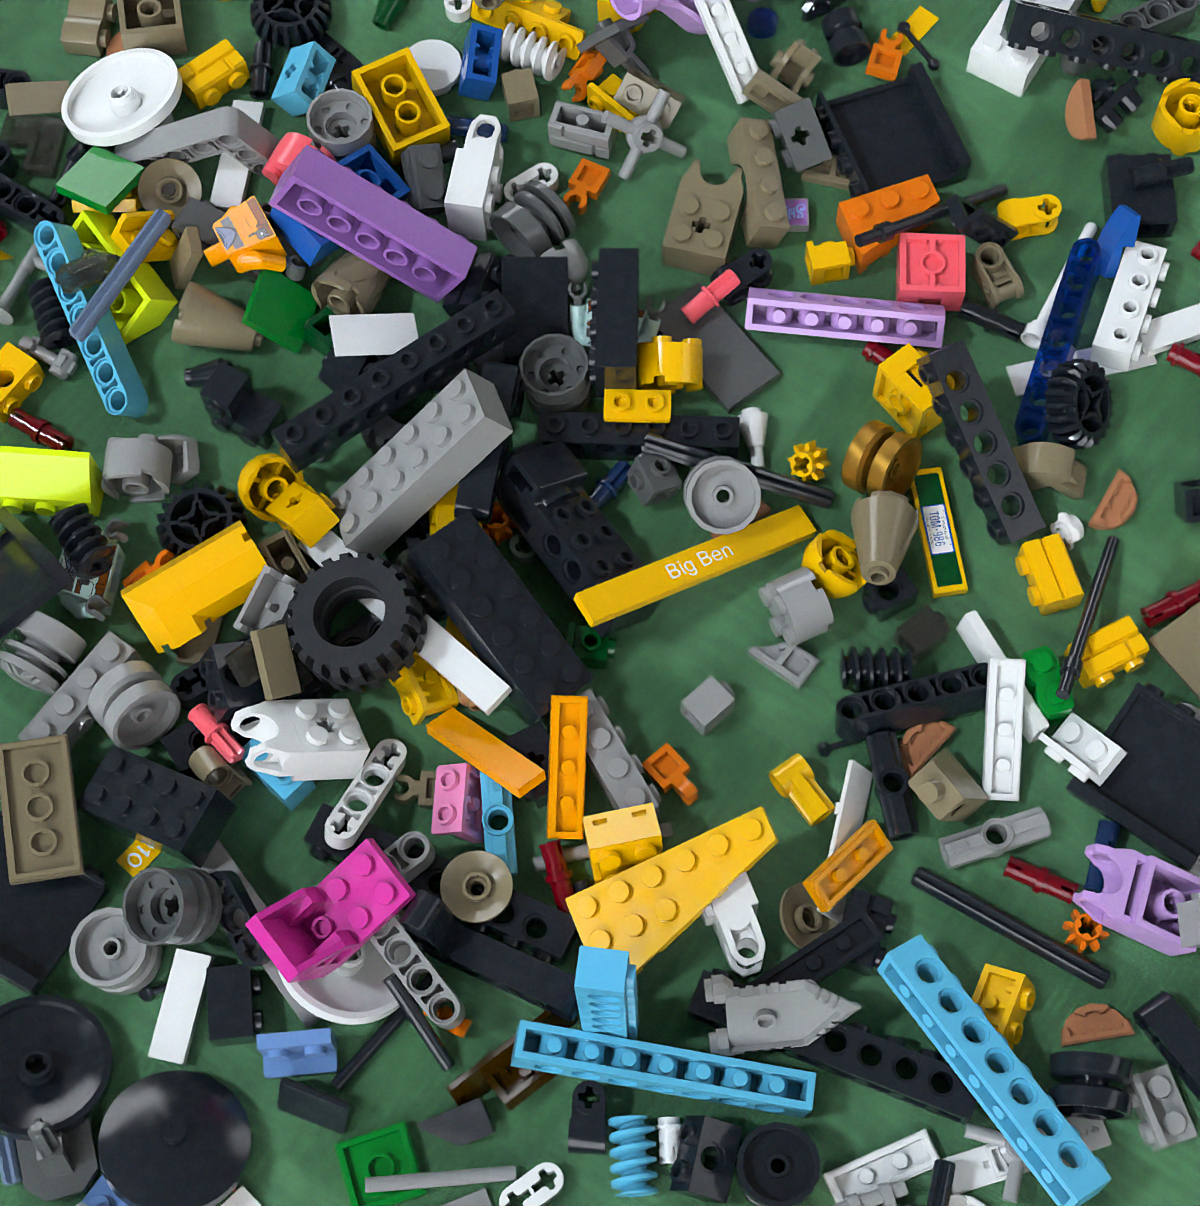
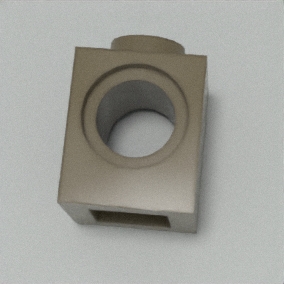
M514 69L510 72L502 73V88L510 122L539 117V97L532 69Z

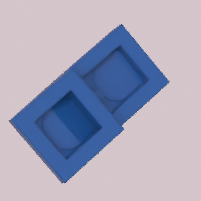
M1119 205L1103 228L1096 243L1090 267L1104 278L1116 277L1123 247H1135L1141 220L1140 214L1127 205Z

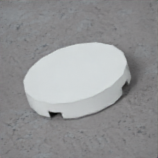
M428 39L417 42L409 48L434 96L446 94L452 90L451 87L456 82L458 84L462 61L459 52L451 44L443 40Z

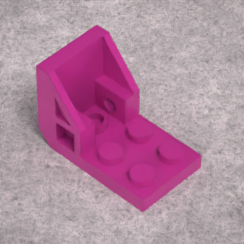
M366 838L316 887L297 890L255 914L245 925L288 983L323 978L342 966L416 896V893L373 838Z

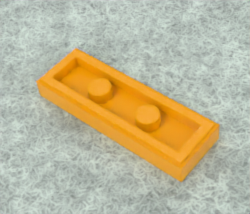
M875 819L868 820L809 875L802 884L820 912H828L894 848Z

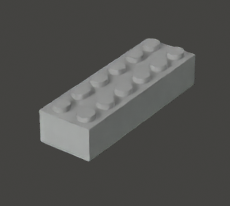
M465 368L329 498L335 505L333 512L340 519L337 524L346 548L357 553H371L374 559L380 556L513 432L493 383Z

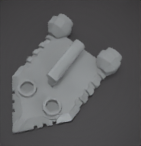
M723 974L711 975L710 979H704L706 1002L714 1001V1004L725 1003L727 1028L715 1029L716 1032H709L710 1051L714 1055L728 1057L736 1054H745L744 1051L756 1052L761 1049L765 1051L771 1050L770 1048L783 1049V1047L791 1046V1048L808 1046L820 1038L822 1034L830 1031V1028H834L839 1022L844 1021L861 1009L859 1003L838 997V995L832 992L829 993L828 990L821 988L813 980L802 979L786 981L785 984L775 982L767 986L766 984H758V987L747 985L745 988H739V986L734 987L733 981Z

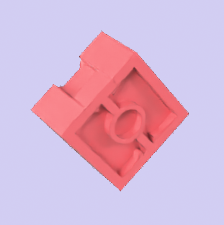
M900 233L896 251V301L944 305L945 311H961L960 308L966 292L965 235Z

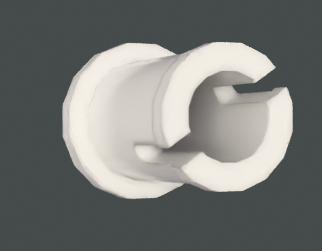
M680 1117L658 1118V1125H655V1130H658L659 1164H673L677 1158L680 1144L679 1131L682 1126L680 1124Z

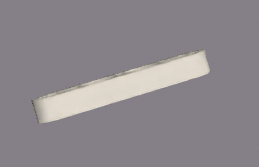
M385 739L377 744L325 823L324 837L330 847L344 850L350 848L356 842L396 781V776L400 775L406 763L407 750L405 745L399 740ZM391 753H392V754H395L396 756H392V757L389 759V761L387 762V767H385V766H384L385 756H386V757H389V756L391 755ZM369 776H379L384 782L379 786H372L367 784L365 779ZM359 800L366 803L368 807L362 811H354L349 808L348 804ZM345 820H347V832L343 831L340 835L336 834L335 831L339 832L344 826Z

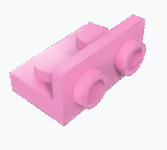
M469 763L438 766L436 769L431 833L437 836L453 834L470 843L484 842L480 770Z

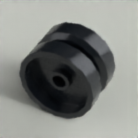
M1060 1051L1050 1054L1049 1076L1059 1082V1084L1049 1087L1048 1095L1053 1098L1057 1109L1063 1116L1107 1121L1130 1119L1132 1096L1121 1090V1088L1132 1084L1134 1062L1116 1055L1089 1051Z
M772 1122L757 1127L746 1136L738 1150L735 1176L739 1190L747 1201L754 1206H800L809 1198L819 1180L821 1162L816 1145L806 1132L792 1124ZM779 1161L785 1165L783 1172H773L771 1163L776 1165Z

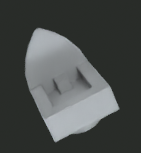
M180 434L158 436V443L169 448L173 454L170 483L181 486L200 473V459L195 438Z

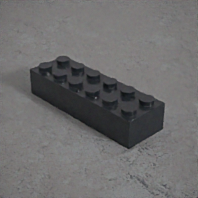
M469 510L413 547L406 560L481 661L511 687L512 691L508 697L529 725L534 724L551 711V695L572 696L594 679Z

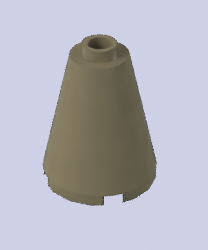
M193 281L189 282L179 305V309H181L179 317L174 321L171 336L172 342L180 345L252 352L255 346L261 347L265 336L241 323L245 313L243 309L202 284Z
M878 490L871 492L870 497L861 500V496L856 500L851 509L850 519L862 577L871 584L885 585L892 582L896 577L917 530L919 511L916 507L914 509L909 504V499L906 496L893 491Z

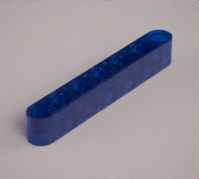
M1079 239L1071 247L1015 420L1014 429L1018 446L1032 442L1047 441L1049 422L1044 420L1046 408L1043 405L1035 406L1033 403L1040 399L1046 400L1044 392L1048 390L1047 380L1051 379L1052 376L1047 377L1042 374L1046 371L1057 369L1059 363L1072 361L1102 268L1101 248L1094 239ZM1083 257H1092V259L1088 261L1080 260ZM1074 285L1084 286L1083 288L1078 290L1071 289V287ZM1066 313L1075 314V315H1074L1073 317H1071V318H1063V317H1061L1062 315H1064V314H1066ZM1056 342L1066 343L1062 347L1051 346ZM1028 429L1038 430V432L1032 436H1027L1023 434V432H1025Z

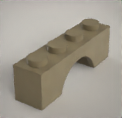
M741 117L726 140L731 166H741L746 177L747 196L741 218L746 247L775 249L789 231L790 225L772 130L768 123L770 120Z

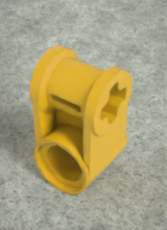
M1043 194L1026 198L1007 199L999 203L996 208L998 217L1015 226L1018 230V235L1010 240L1012 241L1024 237L1051 234L1058 226V217L1062 211V204L1056 196Z

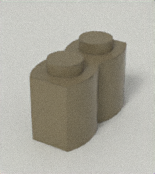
M69 0L68 12L62 26L60 40L66 53L102 57L105 48L108 47L111 40L109 29L112 22L116 21L118 14L117 5L113 3V0Z

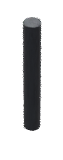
M395 973L386 977L383 982L443 1071L452 1068L455 1065V1061Z

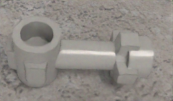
M27 335L22 337L17 348L30 357H35L51 365L48 370L51 374L66 381L69 375L72 376L78 367L77 361L79 360L75 354L63 348L59 354H56L42 347L40 338L34 335L32 338Z

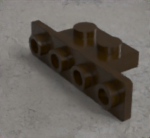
M545 1010L531 1022L570 1028L577 1023L578 1017L575 1016L573 1021H568ZM515 1033L498 1048L490 1051L469 1070L460 1074L446 1089L459 1106L482 1096L492 1088L510 1112L558 1074L510 1066Z

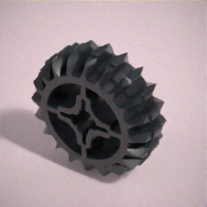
M253 0V3L250 4L251 24L259 39H263L267 43L271 42L277 50L285 46L290 51L292 47L304 45L314 41V39H323V32L329 31L330 22H332L331 0Z
M1083 358L1059 363L1057 369L1052 370V378L1047 380L1048 390L1044 392L1046 397V404L1043 405L1046 408L1044 420L1049 422L1048 432L1053 433L1054 441H1058L1059 444L1069 448L1085 449L1091 448L1093 445H1099L1100 440L1106 437V429L1111 427L1110 417L1114 416L1111 411L1114 402L1111 399L1113 389L1109 388L1110 377L1105 376V369L1099 367L1097 362L1084 360Z
M195 481L191 490L182 485V494L179 496L171 492L170 498L172 503L162 502L161 507L165 513L157 514V521L160 525L156 526V533L160 537L159 543L161 547L174 553V558H177L197 546L184 543L178 539L179 537L195 539L199 545L240 520L243 526H245L248 520L246 515L243 514L245 509L242 503L237 502L238 499L233 492L228 493L226 487L222 484L215 489L214 484L210 481L202 488L200 483ZM205 506L219 508L225 513L219 514L218 511H207Z

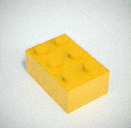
M409 47L351 71L352 88L365 97L371 106L375 132L393 166L399 165L402 162L400 154L409 146L440 143L441 145L450 141V124Z

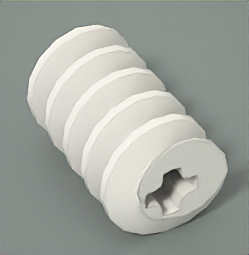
M510 22L501 37L500 59L503 62L510 61L512 66L515 67L521 66L522 69L531 68L535 76L543 75V78L547 81L555 79L565 62L567 48L564 47L558 52L559 44L557 41H553L547 47L548 38L546 36H542L537 43V33L534 31L526 38L525 27H520L517 33H514L515 23Z

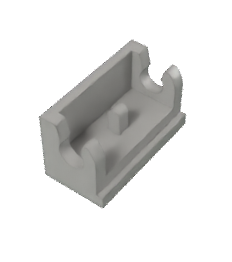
M264 565L233 627L250 636V631L286 624V620L292 618L287 613L288 603L290 600L295 601L296 595L293 591L300 582Z

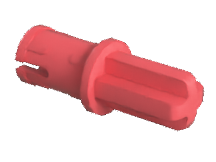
M727 269L707 287L702 286V291L684 307L680 308L681 312L694 325L714 306L718 308L720 306L718 302L740 284L738 276L731 269Z
M198 704L189 712L188 719L205 736L204 741L207 745H213L229 764H235L243 759L245 749L229 732L227 723H217L216 716L206 704Z

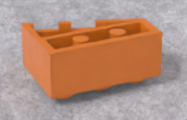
M928 174L838 203L836 225L843 241H846L847 247L853 248L855 267L859 275L867 270V266L875 260L888 255L890 250L898 245L900 234L895 235L894 239L881 244L874 242L863 247H858L855 244L854 238L856 235L872 230L874 225L884 221L894 222L939 206L940 198ZM933 222L902 233H919Z

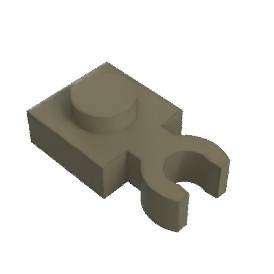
M421 771L420 781H414L408 775L396 776V782L400 785H409V790L405 794H395V800L401 804H409L418 799V805L421 809H433L436 771Z

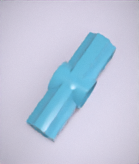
M480 771L485 851L503 860L509 868L511 876L518 875L515 838L516 824L514 821L512 793ZM497 815L505 816L508 819L507 826L502 830L490 828L489 823L493 817Z

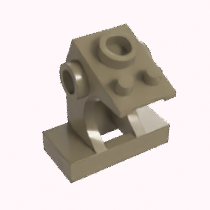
M795 40L785 51L781 49L777 51L769 64L774 67L770 75L759 68L741 93L769 113L802 100L803 98L797 95L800 87L806 89L816 74L812 69L822 57L818 55L819 51L812 48L810 50L806 47L804 40ZM777 78L791 86L790 89L778 82Z

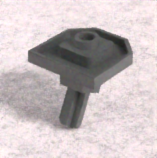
M648 14L633 21L622 18L612 22L611 17L594 25L595 32L576 44L581 55L597 49L614 68L621 64L627 71L633 66L649 76L651 74L647 66L633 53L637 45L630 33V30L650 19Z
M91 1117L66 1133L62 1131L55 1133L49 1122H44L42 1118L35 1119L34 1125L29 1126L27 1131L32 1141L15 1139L24 1188L46 1202H53L86 1192L100 1170Z

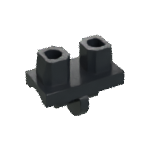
M1132 76L1115 91L1113 87L1116 85V82L1112 78H1109L1107 81L1097 78L1090 84L1092 103L1094 105L1097 102L1102 103L1094 110L1095 123L1108 134L1124 122L1122 116L1114 109L1117 104L1128 116L1144 102L1134 89L1140 83L1135 76Z

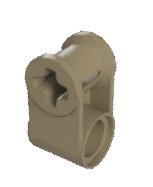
M993 242L981 244L975 252L971 264V274L981 289L988 306L996 308L999 306V302L1012 297H1022L1024 295L1022 281L1011 266L1000 245ZM982 260H988L992 262L993 265H986L982 262Z
M202 746L190 756L189 767L202 783L217 788L230 801L246 785L251 786L254 783L251 776L238 763L229 764L213 746Z

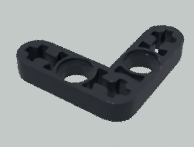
M232 870L210 873L216 880L219 888L223 885L222 881H225L227 884L223 889L224 893H221L223 909L220 923L239 960L247 967L268 964L271 959L254 936L248 934V938L243 937V934L250 933L246 925L244 924L242 928H239L234 922V913L237 908L244 912L246 917L245 923L258 913L240 877ZM232 898L236 899V902L227 905V903L232 902ZM255 944H258L260 947L256 952L257 956H254L252 952L256 948Z

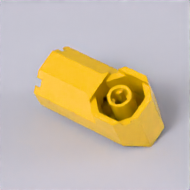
M239 520L122 589L120 592L155 650L160 654L165 652L163 645L168 644L172 650L202 634L207 629L204 622L209 617L214 623L219 617L246 602L264 565H268Z

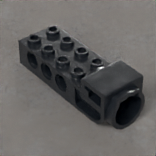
M562 440L545 445L542 441L528 443L512 450L503 460L496 493L497 499L503 511L570 598L573 600L576 593L643 567L642 562L583 489L582 484L588 473ZM663 599L596 625L593 628L603 638L648 620Z

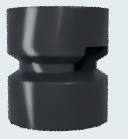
M853 7L835 9L828 13L821 21V29L828 43L832 60L839 67H850L861 63L871 53V45L866 32L862 29L863 23L859 12Z

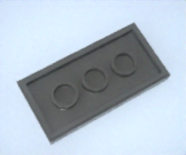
M697 283L668 303L667 310L659 314L661 322L658 334L659 336H671L672 342H682L683 339L687 338L702 340L703 386L729 414L778 380L780 373L721 306L711 308L694 325L684 316L680 308L684 307L702 291V285Z

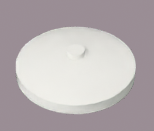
M134 48L116 52L92 64L73 81L62 102V118L71 134L85 144L113 146L129 142L154 129L172 112L182 92V77L174 61L167 54L159 50Z
M401 909L395 915L399 921L405 912ZM387 922L377 933L385 931V929L388 927L389 922ZM370 940L357 950L342 966L323 978L288 983L278 970L284 986L302 1007L312 1014L334 1023L349 1025L371 1023L390 1015L400 1007L383 982L386 977L395 972ZM406 944L399 946L394 952L395 961L402 962L406 960L410 955V946Z

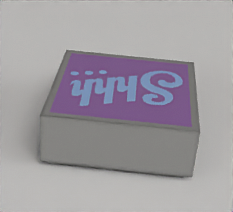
M785 198L790 225L788 232H808V198Z

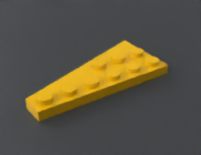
M760 806L565 898L583 946L629 951L630 964L637 965L636 973L638 975L643 970L642 967L658 952H662L704 913L703 910L716 898H720L728 890V886L744 871L747 872L779 840L765 808Z

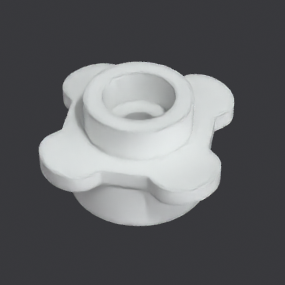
M1061 512L1058 514V520L1050 524L1052 534H1061L1067 551L1072 550L1074 542L1082 539L1084 536L1083 524L1074 515Z

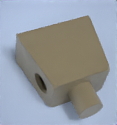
M946 747L908 781L909 786L918 795V798L940 821L963 822L990 799Z

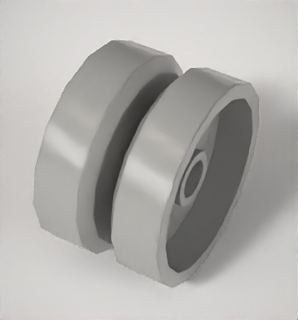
M712 456L701 460L690 470L684 482L683 499L690 516L701 528L714 534H732L744 529L754 520L761 505V489L756 476L742 462L729 456ZM726 490L729 496L722 497L721 502L718 501L716 498L718 491Z
M129 661L119 664L106 672L94 685L88 699V708L92 716L105 729L114 744L124 750H139L161 739L176 722L181 705L173 690L163 682L154 667L145 661Z
M106 907L92 912L79 923L71 938L69 954L72 967L81 979L110 994L128 995L140 991L153 981L161 967L163 948L162 946H150L139 943L129 933L124 923L122 908Z

